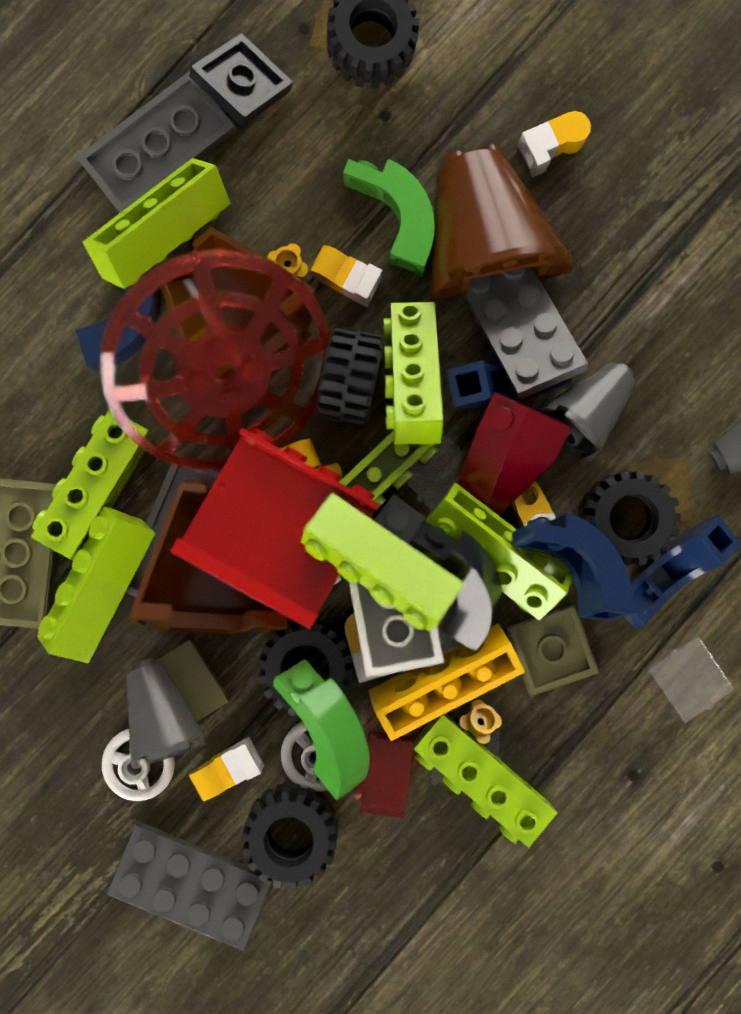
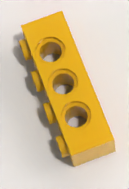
M499 623L490 628L485 640L476 652L459 643L442 652L444 663L406 670L368 690L374 712L391 741L525 673L511 642Z

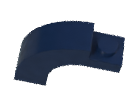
M150 269L135 284L123 289L122 300L117 310L109 318L100 323L76 330L85 363L94 371L107 369L126 361L144 346L153 333L160 313L161 292L158 278Z
M482 360L446 370L455 408L472 409L488 407L494 393L508 395L518 400L499 364H488ZM571 377L518 401L574 386L573 379Z
M565 513L551 521L545 519L530 520L526 526L512 532V547L551 554L567 566L577 587L578 617L612 621L634 614L632 587L623 560L608 538L591 523L577 516Z
M718 515L696 525L671 541L672 547L668 551L662 550L660 552L662 557L657 560H647V564L641 565L629 576L633 594L634 614L625 617L635 629L645 626L661 606L679 589L698 576L724 565L739 548L741 542Z

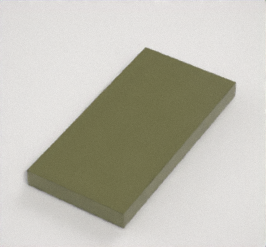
M0 478V625L38 629L41 620L48 616L50 612L57 552L31 538V535L34 532L32 526L36 517L41 511H47L54 500L52 493L57 484Z

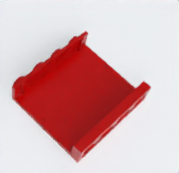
M241 428L239 432L241 438L183 538L176 540L170 552L311 629L319 610L339 576L338 568L326 559L323 561L318 560L306 551L305 545L301 543L305 527L331 493L370 519L379 504L372 501L375 495L363 487L354 485L351 489L340 483L341 476L331 469L321 466L317 470L306 464L307 457L291 447H287L283 451L272 445L271 443L274 439L257 428H253L251 432Z

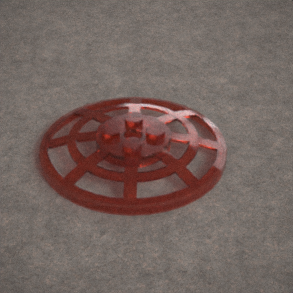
M219 248L195 251L172 258L149 271L128 290L117 304L106 325L100 348L99 367L104 396L113 417L124 433L148 453L177 466L194 469H223L229 457L221 459H194L177 456L172 453L184 440L203 445L230 444L232 453L241 438L239 434L241 428H243L241 413L246 412L256 403H260L273 411L259 423L245 430L251 432L253 428H257L264 432L277 422L282 415H285L295 421L278 435L271 444L280 448L294 437L308 422L317 408L320 378L330 340L327 321L318 302L302 281L285 267L264 256L243 250ZM219 266L242 267L265 273L274 278L263 300L240 292H216L210 268ZM193 271L199 293L198 297L191 298L175 307L158 324L136 310L160 286L180 275ZM288 288L297 294L309 309L318 327L320 337L300 345L293 327L283 314L277 310ZM219 306H239L254 310L256 313L245 330L238 326L223 324ZM203 310L207 328L198 331L186 342L170 333L182 320ZM272 321L282 332L289 349L268 355L259 338L269 322ZM126 324H128L148 338L140 359V383L115 385V354L120 336ZM161 346L177 356L175 378L153 381V365L157 351ZM322 352L320 377L311 399L304 408L292 402L301 382L302 360ZM223 364L233 366V372L228 378L219 380L213 377L214 371L218 366ZM291 365L290 381L284 396L281 397L267 390L271 371ZM181 393L191 408L182 420L177 423L164 411L157 397ZM145 399L147 407L155 419L165 429L170 431L168 436L158 446L150 443L134 428L125 415L120 401ZM206 415L215 418H225L228 434L208 435L193 430Z

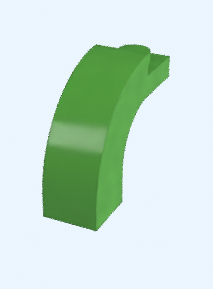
M348 159L343 171L344 186L383 201L393 210L397 217L399 232L390 252L389 264L423 276L430 258L435 231L433 209L426 191L413 174L390 159L387 160L383 172L378 171V168L368 161L359 160L357 163Z
M306 659L275 677L273 686L301 718L311 735L316 750V762L313 772L334 798L338 800L364 781L369 770L368 745L354 710L336 683L331 678L324 681Z

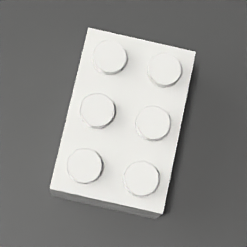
M349 582L366 678L444 663L437 625L431 632L425 628L418 629L405 620L404 614L392 605L385 606L372 597L371 591L359 582Z

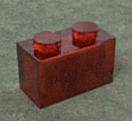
M369 730L368 741H366L370 759L369 770L366 779L355 786L353 800H360V813L405 818L414 747L413 737L402 735L391 741L386 732Z

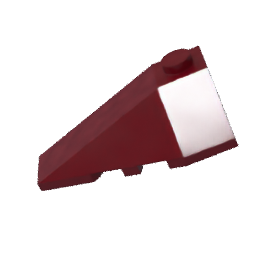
M494 393L477 428L457 484L498 516H501L544 471H547L556 462L572 427L508 395Z

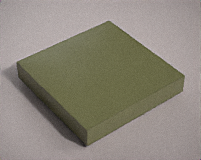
M575 603L550 610L540 621L533 616L505 626L509 641L525 671L521 675L530 697L599 673L581 619L578 617Z
M193 639L186 641L155 661V663L162 662L196 721L201 720L230 701Z

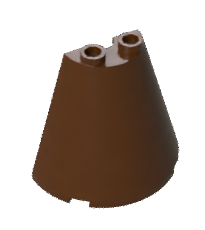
M489 144L480 150L467 153L454 151L444 157L445 165L439 170L436 183L435 231L430 279L431 301L467 294L471 279L528 267H534V271L539 279L572 273L574 265L570 253L506 156L501 152L498 144Z
M211 226L194 239L192 243L193 250L188 257L184 259L178 257L171 260L166 268L157 275L198 390L206 396L218 398L232 396V389L244 386L248 391L270 379L292 361L311 337L313 332L309 326L313 319H319L321 304L319 296L312 286Z
M187 479L184 483H179L131 608L130 621L140 626H146V621H153V629L210 634H242L254 627H257V632H270L287 628V617L170 552L176 540L183 538L210 491V488L207 487V482L204 480Z

